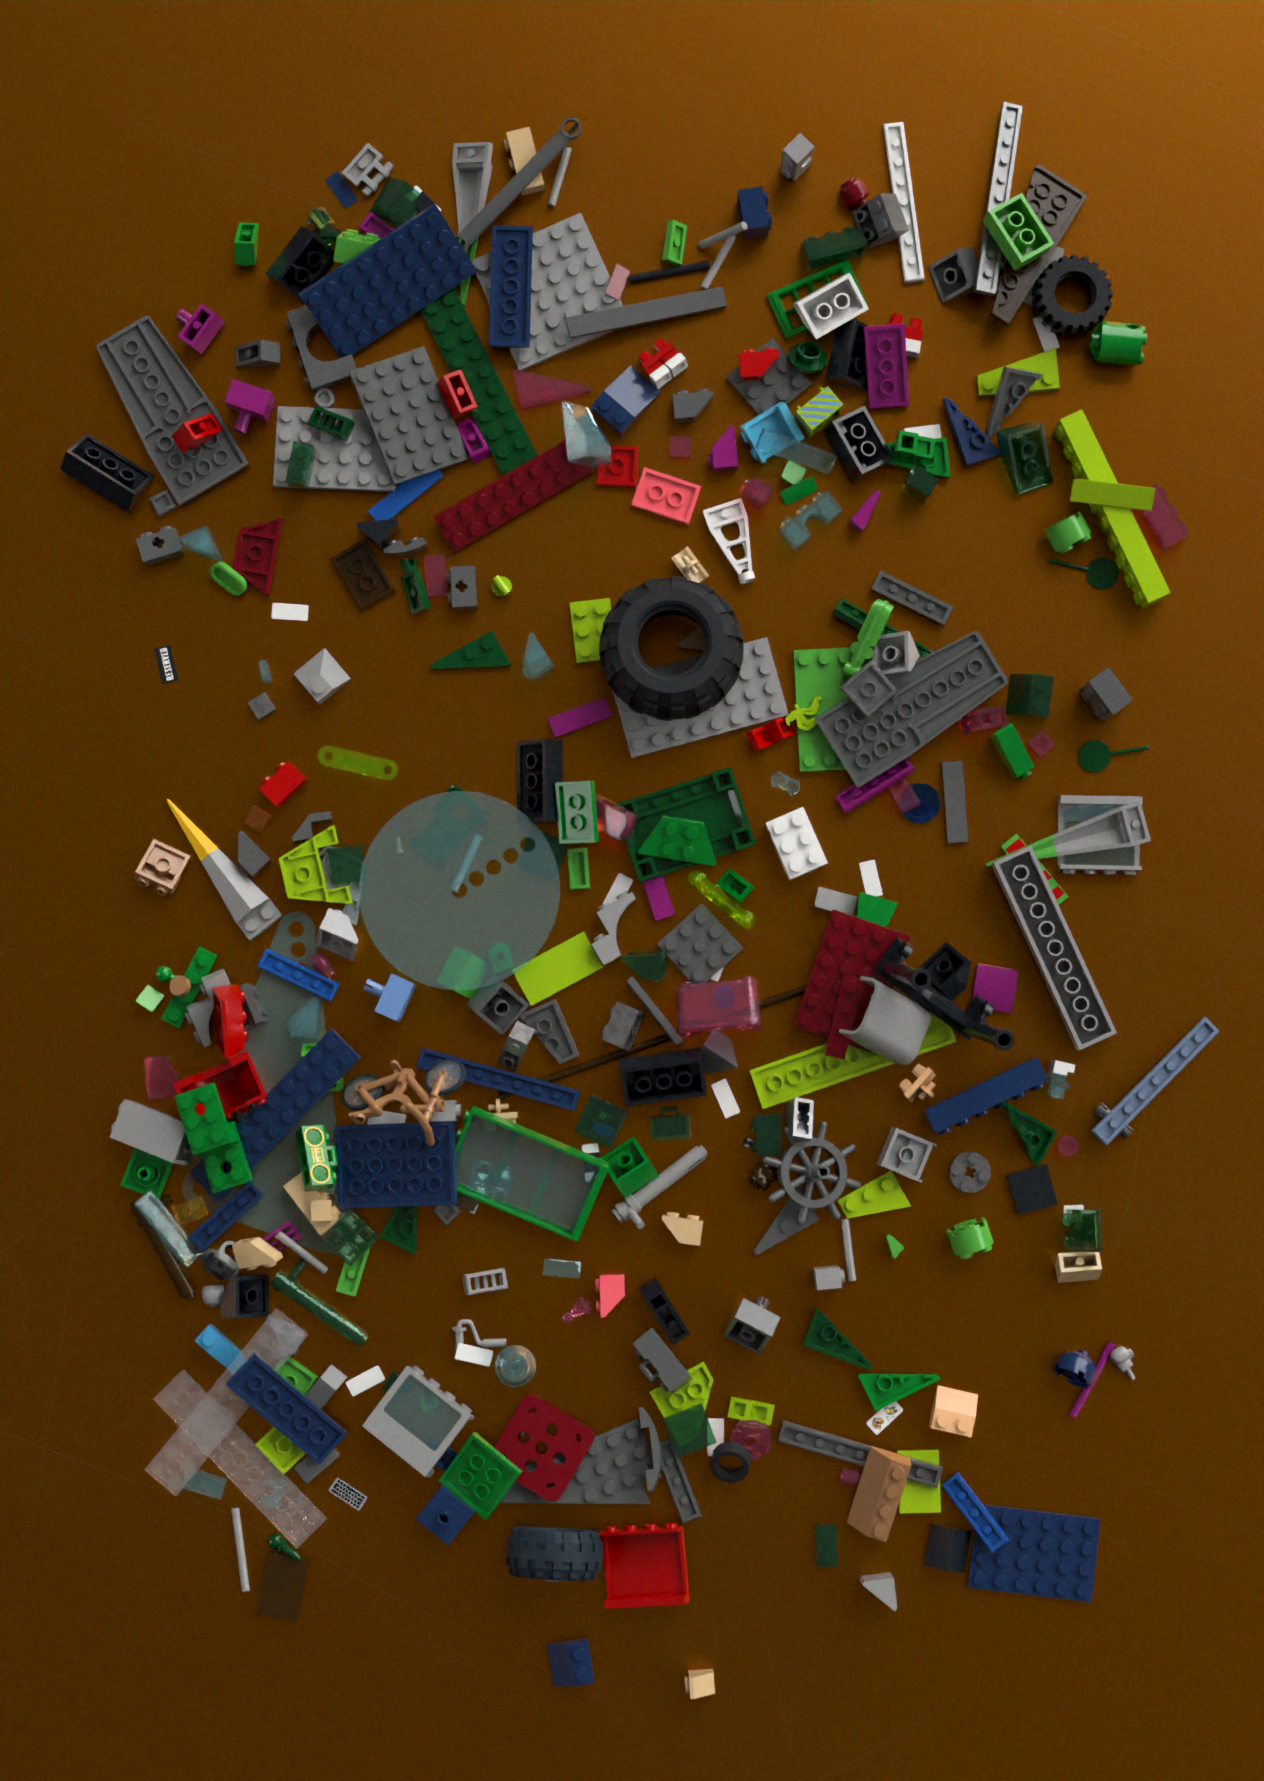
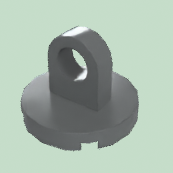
M226 1241L218 1250L207 1249L204 1251L200 1261L204 1263L203 1267L210 1275L219 1280L228 1279L227 1282H230L232 1277L238 1276L240 1271L235 1263L234 1252L233 1256H228L225 1253L226 1247L231 1248L233 1251L232 1245L235 1242Z

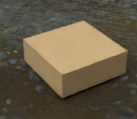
M332 1200L310 1201L311 1221H332Z

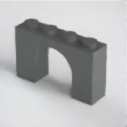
M307 306L287 312L288 319H285L288 330H293L295 336L291 338L295 350L299 349L301 357H298L301 369L305 368L307 376H304L307 388L311 387L313 393H315L319 389L330 388L351 381L348 373L357 369L352 354L332 361L317 360L309 353L308 342L311 335L321 327Z

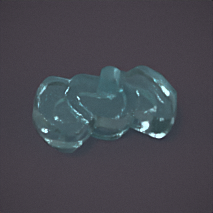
M780 771L771 776L773 787L780 786L782 790H788L790 795H795L800 791L799 780H794Z

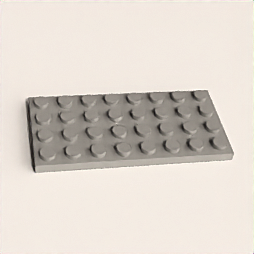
M767 637L743 643L742 666L734 686H732L718 705L694 718L673 719L671 721L657 720L654 717L635 712L614 693L631 758L788 716V710ZM702 655L651 669L666 675L681 674L694 667Z

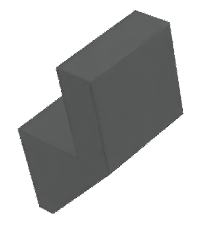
M326 811L309 814L292 836V841L294 843L304 842L314 837L313 824L333 821L332 813Z
M331 1364L305 1396L322 1409L347 1376Z

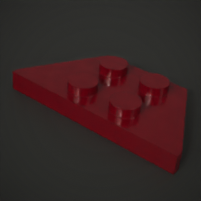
M280 517L273 521L262 522L252 527L239 529L232 565L233 570L268 596L270 594L283 518Z

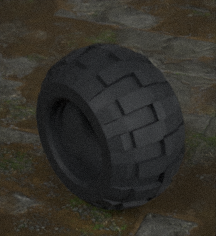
M679 576L663 579L653 578L625 592L618 599L612 610L608 612L603 623L599 641L601 667L615 695L635 712L663 721L694 718L718 705L737 681L744 652L742 629L729 603L702 582L697 583L687 580L686 577ZM664 615H679L697 623L702 629L705 640L704 651L698 663L690 670L677 675L661 674L651 669L642 659L638 647L640 631L649 621Z

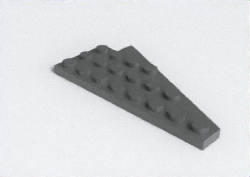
M638 1418L595 1436L590 1449L559 1500L555 1502L547 1501L515 1481L500 1503L649 1504L650 1501L643 1485L647 1483L646 1470L654 1469L653 1458ZM563 1453L554 1455V1462L561 1465L564 1463L565 1455ZM532 1462L525 1465V1468L528 1472H533L536 1470L537 1464ZM554 1483L547 1485L548 1488L555 1486Z

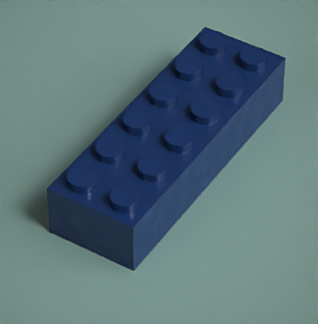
M1031 1058L922 1110V1113L931 1132L943 1135L951 1131V1126L955 1124L962 1126L970 1122L969 1118L974 1115L975 1117H981L989 1113L988 1108L994 1107V1109L1002 1107L1004 1101L1007 1102L1006 1100L1009 1098L1016 1100L1025 1096V1091L1028 1089L1035 1091L1044 1087L1043 1082L1048 1079L1038 1058Z

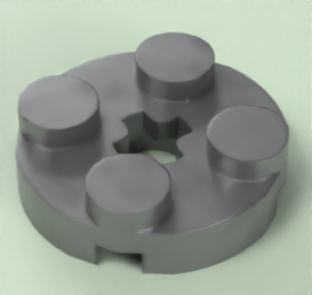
M963 1152L953 1159L949 1170V1178L957 1189L967 1193H975L987 1185L991 1178V1170L988 1161L982 1155L976 1152ZM968 1166L970 1169H975L974 1177L972 1178L964 1174L967 1172L966 1167Z

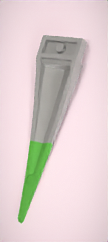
M490 142L454 143L452 169L459 233L485 207L493 167L491 165L493 144ZM478 238L469 246L467 252L472 263L475 259ZM471 276L460 283V300L464 307L466 305Z
M1137 801L1111 809L1028 846H1032L1037 859L1131 847L1151 841L1141 802ZM1004 855V856H1002V857H1000V858H997V859H995V860H993V861H990V862L986 863V866H992V865H991L992 862H994V861H996V860H998V859H1001V858H1003V857H1005V856H1007V855Z

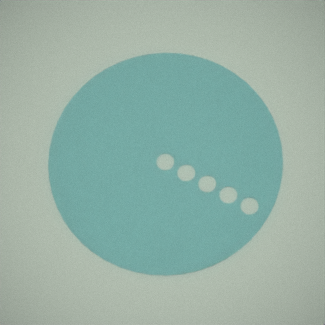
M451 791L431 795L410 804L394 815L383 826L370 845L364 859L359 883V900L363 921L369 936L384 958L396 969L413 980L428 986L447 990H470L493 985L499 980L502 981L523 968L538 953L555 923L560 900V880L556 860L550 845L539 828L524 813L511 804L490 795L469 791ZM525 837H530L535 841V848L530 852H525L520 847V842ZM507 849H515L518 852L516 862H505L503 854ZM491 860H497L501 864V871L496 875H491L486 870V865ZM475 871L481 872L484 875V882L480 886H473L469 882L471 873ZM456 883L466 885L467 893L464 897L457 898L453 895L452 888Z

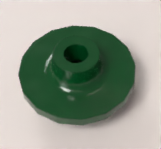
M810 341L793 345L788 353L789 363L799 371L806 373L822 371L826 367L828 360L826 353L821 347Z

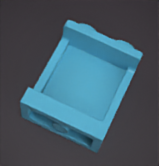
M779 402L739 426L742 430L740 435L743 441L749 443L752 448L750 453L753 459L761 463L766 462L767 458L793 442H800L805 439L784 402Z

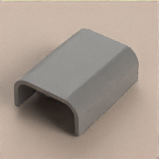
M861 976L860 980L875 988L871 1001L859 1028L855 1031L840 1029L839 1033L892 1063L910 1064L916 1058L930 1024V1012L876 979Z

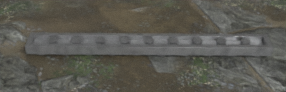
M1003 102L1001 105L985 216L990 210L1003 204L1010 198L1023 108L1020 105ZM985 224L983 227L974 293L994 297L1002 251Z

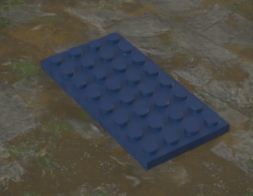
M434 203L300 292L299 296L340 358L355 354L478 271Z

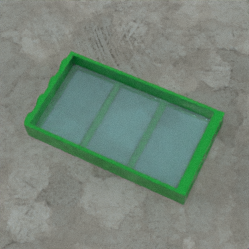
M473 1106L471 1111L467 1110L462 1120L466 1124L463 1130H458L455 1140L458 1141L456 1145L457 1192L578 1242L608 1172L610 1163Z

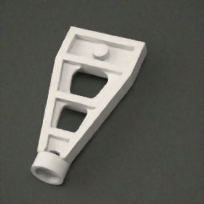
M739 498L703 510L709 532L737 573L740 584L755 580L751 562L748 516L742 499ZM737 523L740 531L739 538L733 541L726 540L721 532V528ZM742 544L745 557L736 560L730 551V547Z

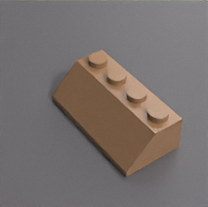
M874 1446L870 1447L846 1523L868 1537L887 1542L911 1468L910 1457Z

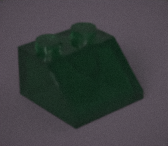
M1010 674L1005 714L1046 720L1049 717L1054 676Z

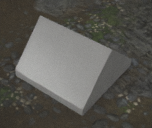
M910 631L881 635L877 645L872 647L874 651L872 662L884 675L910 672L915 665V661L919 658V653Z
M891 1572L861 1575L859 1578L861 1584L892 1610L896 1611L895 1583Z

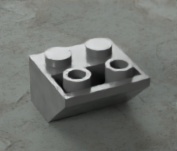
M880 193L852 212L865 249L896 240L909 231L896 194Z

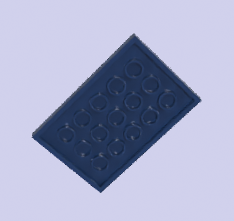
M455 1121L429 1122L435 1139V1144L432 1146L427 1144L424 1131L419 1122L335 1126L336 1154L339 1165L336 1167L338 1209L458 1204Z
M983 1504L1010 1540L992 1553L973 1528L967 1581L968 1588L1092 1602L1100 1518Z

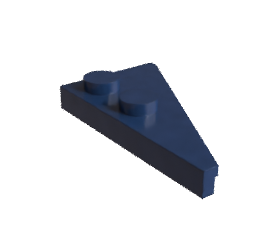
M948 397L942 400L965 466L1003 454L1000 448L997 449L988 440L989 437L982 433L979 427L958 409L954 401H951Z

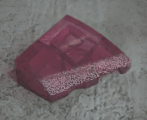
M146 1057L144 1059L147 1100L172 1098L177 1095L173 1083L179 1081L180 1077L172 1068L168 1057Z

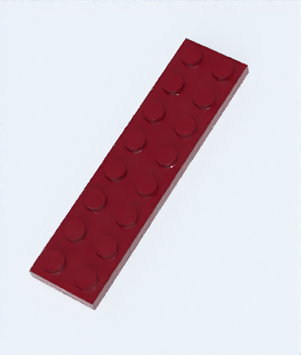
M572 435L432 517L454 553L593 472V469L576 438Z

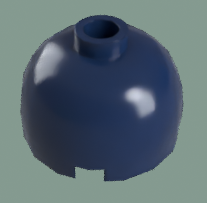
M1083 1350L1065 1352L1059 1357L1053 1368L1057 1376L1061 1378L1063 1374L1069 1379L1066 1382L1081 1388L1091 1387L1096 1376V1366L1093 1360L1089 1358L1090 1355Z

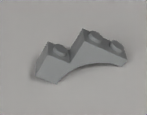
M625 891L616 896L617 901L610 904L608 901L598 907L600 911L597 912V915L607 930L608 935L605 936L604 933L598 935L593 939L594 943L591 945L604 966L622 956L616 941V929L624 910L636 900L632 892L628 894Z
M224 968L201 978L203 984L200 985L204 996L209 995V997L186 1006L188 1010L185 1013L190 1025L194 1023L196 1031L193 1032L198 1043L202 1042L204 1047L212 1044L208 1029L209 1019L214 1009L212 987L231 985Z

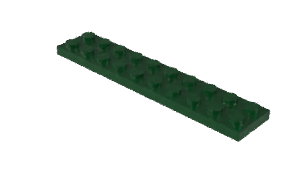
M452 288L420 311L450 372L461 369L478 406L471 414L503 476L536 457L537 453L455 288Z

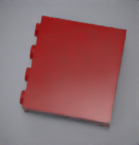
M675 1522L665 1523L664 1527H657L656 1524H645L644 1528H637L636 1525H626L624 1529H617L616 1526H607L599 1532L603 1542L607 1590L604 1609L685 1605L690 1602L683 1526H677Z

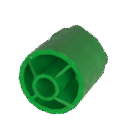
M1101 321L1097 328L1091 332L1089 347L1095 360L1106 363L1142 365L1144 358L1142 345H1146L1147 341L1145 326L1141 324Z

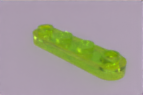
M324 746L318 752L319 762L326 767L387 781L393 780L398 774L396 763L389 759L333 746ZM331 753L332 759L326 760L325 755ZM386 767H391L392 772L390 774L384 772Z
M693 870L687 876L688 881L736 922L746 929L750 930L755 924V916L749 910H743L736 899L726 896L719 885L708 881L707 876L702 871L698 870L696 872Z

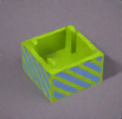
M828 386L825 389L823 387L819 388L820 393L804 406L798 405L796 407L795 421L809 439L841 414L843 403Z

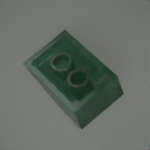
M1030 420L996 432L1001 456L1017 494L1054 482L1042 423Z
M1093 1208L1066 1209V1213L1063 1214V1225L1067 1226V1234H1064V1246L1068 1247L1069 1251L1102 1252L1100 1210Z

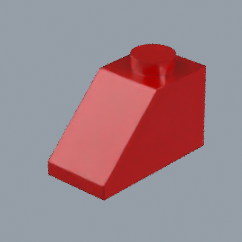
M212 413L184 422L172 437L181 451L186 452L199 447L223 429Z

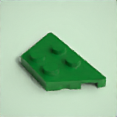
M664 815L638 850V854L716 866L717 862L704 822Z

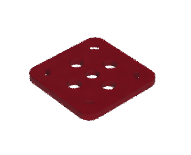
M527 1395L521 1400L494 1448L501 1454H506V1458L523 1471L516 1480L517 1483L547 1501L555 1502L562 1497L590 1449L595 1436L593 1430L541 1398L535 1395ZM536 1408V1412L529 1413L528 1409ZM550 1424H555L558 1427V1432L554 1436L547 1434L546 1429ZM524 1431L528 1432L530 1435L529 1441L527 1443H520L518 1440L519 1434ZM578 1434L580 1435V1442L577 1441L576 1435ZM540 1442L547 1444V1451L544 1454H539L536 1451V1445ZM557 1453L565 1455V1461L561 1465L554 1462V1455ZM529 1460H533L537 1464V1468L533 1472H528L525 1468ZM554 1483V1487H547L548 1484Z

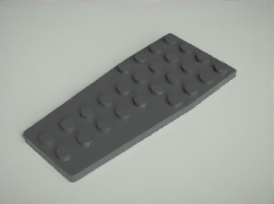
M149 316L140 318L97 344V350L149 456L179 506L249 466L248 461L218 411ZM212 413L223 430L199 447L182 452L172 435L184 422Z
M974 631L915 661V665L910 672L886 676L898 692L869 718H866L854 703L847 698L814 719L852 781L859 788L911 756L1008 683V679L981 635Z

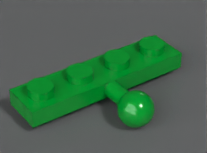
M199 946L184 974V977L190 980V991L184 997L173 995L161 1018L163 1021L177 1028L181 1027L186 1017L185 1013L188 1012L186 1006L193 1004L201 989L200 985L203 984L201 978L208 975L217 955ZM167 966L159 967L155 973L157 980L160 982H171L175 977Z

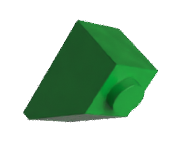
M239 222L234 240L235 264L242 266L256 264L259 223Z

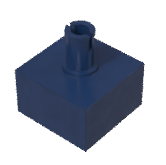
M442 1484L419 1513L416 1520L449 1545L475 1511Z

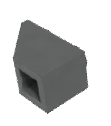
M698 389L695 393H688V391L682 390L673 394L674 423L695 421L713 400V391Z

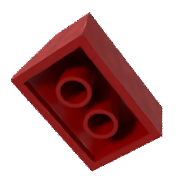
M237 984L212 987L216 1044L224 1059H229L244 1050L245 1042L248 1041L247 1031L243 1026V1022H246L245 1010H242V1003H245L244 991H241Z

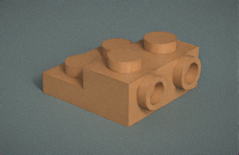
M153 839L135 871V879L143 887L150 885L156 888L155 891L162 896L167 894L172 896L191 856Z

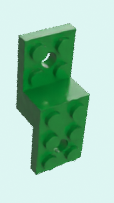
M215 1083L175 1095L174 1097L192 1154H201L212 1192L217 1193L253 1181L235 1121L227 1122ZM199 1103L205 1106L203 1115H199L196 1111V1106ZM225 1161L229 1162L232 1166L229 1173L223 1171L222 1166Z

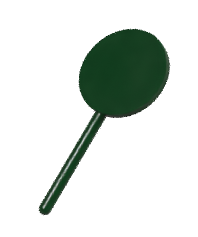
M1106 557L1092 560L1088 567L1055 559L1049 560L1051 563L1086 571L1088 582L1097 589H1108L1118 580L1119 570L1117 565Z
M1090 740L1081 746L1078 760L1085 770L1100 772L1109 765L1112 755L1148 750L1149 746L1110 752L1109 747L1104 742Z

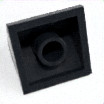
M398 519L357 522L359 533L381 552L386 548L385 545L392 541L400 531Z
M931 1523L924 1565L944 1571L965 1572L972 1530Z

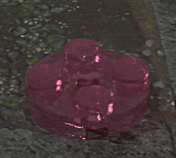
M740 1420L731 1431L730 1441L743 1445L749 1451L752 1461L760 1459V1456L766 1455L771 1448V1433L768 1425L756 1420ZM753 1437L756 1441L750 1444L746 1438Z

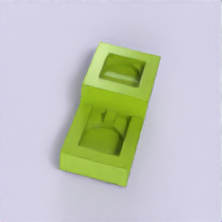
M731 1397L727 1417L771 1425L775 1405Z

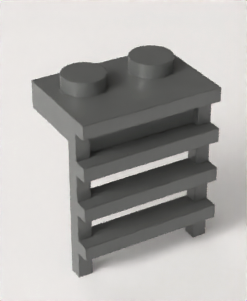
M251 983L241 985L240 990L244 991L245 1003H242V1006L250 1023L244 1026V1029L248 1030L268 1022L266 1019L267 1012L263 1004H260L258 999L260 996L256 986H253Z

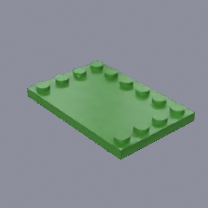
M850 647L793 650L795 697L799 709L810 708L815 697H822L818 702L819 708L815 715L803 714L807 720L818 717L848 698L840 687L850 679V677L842 674L845 664L847 662L850 663L854 654L851 652ZM872 658L865 659L861 668H863L870 660L872 661ZM818 724L809 731H804L797 727L799 772L846 770Z

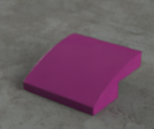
M977 963L971 1002L978 995L983 1000H987L994 1005L993 1010L1011 1013L1018 970Z

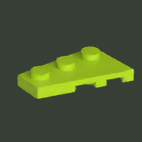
M891 1170L837 1200L847 1219L911 1207Z

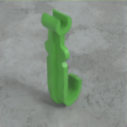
M877 599L871 606L857 636L859 642L852 643L850 647L851 652L854 654L850 663L847 662L845 664L842 674L851 678L861 669L865 659H871L874 656V651L871 647L877 645L894 609V606L888 601Z

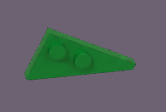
M858 1374L875 1411L940 1380L938 1374Z

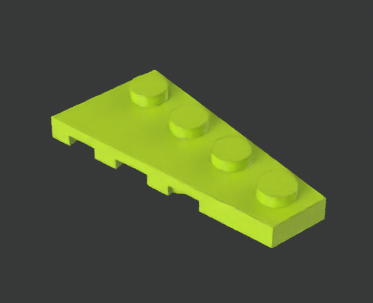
M1056 348L1006 365L1042 374L1041 378L1036 380L1028 389L1030 392L1060 389ZM1003 367L977 375L978 397L996 395Z

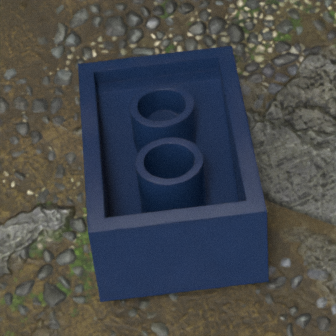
M630 365L591 405V412L622 437L661 391Z

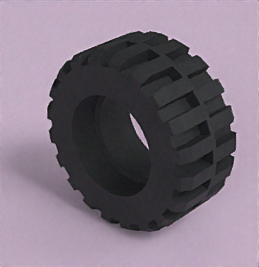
M1071 255L1070 258L1063 256L1057 261L1054 260L1043 270L1037 278L1036 285L1032 291V296H1034L1032 305L1034 308L1036 307L1035 315L1037 318H1042L1041 324L1044 327L1050 326L1051 332L1055 334L1057 331L1061 332V336L1067 337L1069 334H1072L1073 337H1076L1081 333L1086 334L1105 318L1112 304L1110 300L1113 297V290H1110L1111 280L1105 277L1107 275L1105 269L1100 270L1098 268L1099 263L1096 261L1090 263L1089 258L1085 256L1080 259L1078 255ZM1074 279L1081 282L1087 288L1090 295V304L1085 311L1070 313L1059 306L1055 299L1054 290L1061 280Z

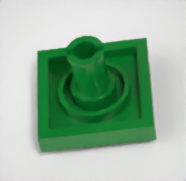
M134 1148L120 1186L160 1200L174 1163Z

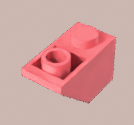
M624 1274L600 1275V1279H596V1292H600V1300H596V1313H601V1317H606L625 1296Z

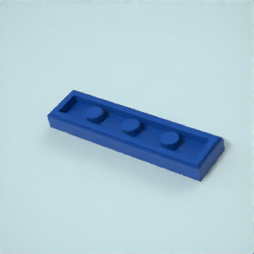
M438 470L400 484L395 488V492L389 493L373 506L368 513L375 521L393 519L443 478V474Z
M267 948L257 967L332 1002L340 983Z
M959 1472L942 1484V1487L992 1553L1010 1540Z

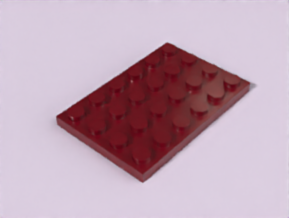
M833 909L793 1026L826 1038L829 1037L843 974L861 978V976L874 978L893 989L894 985L874 972L873 969L896 936L908 943L911 936ZM864 981L852 1031H855L861 1025L875 990L874 987ZM851 1039L849 1040L848 1045L871 1053L870 1050Z

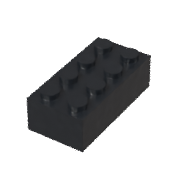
M701 1048L619 1059L625 1107L707 1095Z

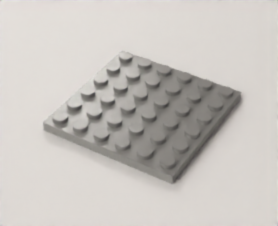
M581 213L533 233L530 348H509L519 372L612 332L607 331L570 339L565 321L566 317L623 306L621 300L606 294L611 278ZM491 252L473 260V265L478 271L475 274L489 305Z

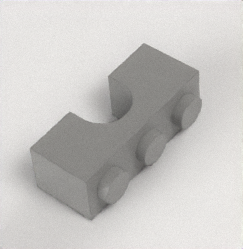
M801 133L782 152L780 171L787 179L791 178L793 181L811 165L812 158L810 156L814 153L815 148Z

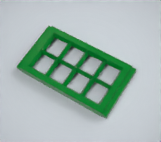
M848 260L766 295L785 339L808 331L804 324L793 328L788 314L796 311V309L793 307L785 310L780 299L783 295L792 292L797 302L800 300L797 289L808 285L812 293L815 291L812 283L824 278L826 284L831 282L828 276L840 271L842 275L846 273L851 274L866 302Z

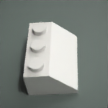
M850 273L840 276L793 303L802 322L815 339L820 338L869 309Z

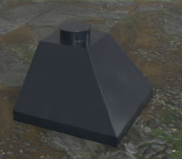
M946 942L920 968L927 970L931 974V985L952 1002L966 989L972 963Z
M268 1274L232 1277L220 1297L221 1318L268 1316Z

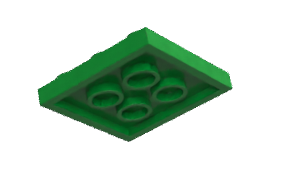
M474 1432L441 1476L439 1482L486 1521L523 1471Z

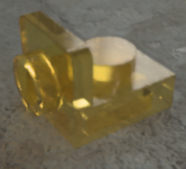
M202 1196L171 1206L177 1226L194 1222L207 1216Z

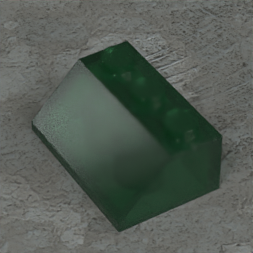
M854 226L844 228L843 232H828L820 238L808 237L804 239V242H801L800 249L806 271L865 256L868 243L860 227L854 228Z

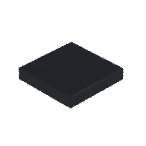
M1047 1164L1007 1174L1017 1215L1058 1204Z

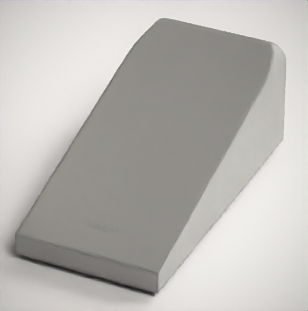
M818 887L813 907L830 912L834 909L853 916L858 897Z

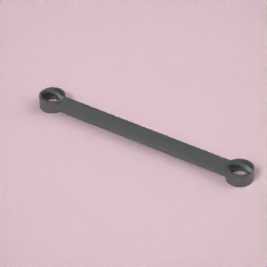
M572 117L565 119L559 131L458 235H455L457 239H462L460 244L462 247L465 245L464 250L466 253L469 246L565 146L571 140L577 139L581 135L582 127L577 119ZM568 122H575L574 126L565 133V125ZM578 128L577 133L571 135Z

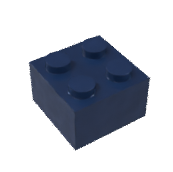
M762 186L738 190L737 206L740 223L746 222L747 229L742 231L743 240L767 237L768 230H771V213L767 212V204H769L767 192L763 193Z

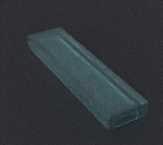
M764 428L755 446L759 450L828 474L831 473L838 456L835 453Z
M151 1190L134 1203L185 1268L202 1254Z

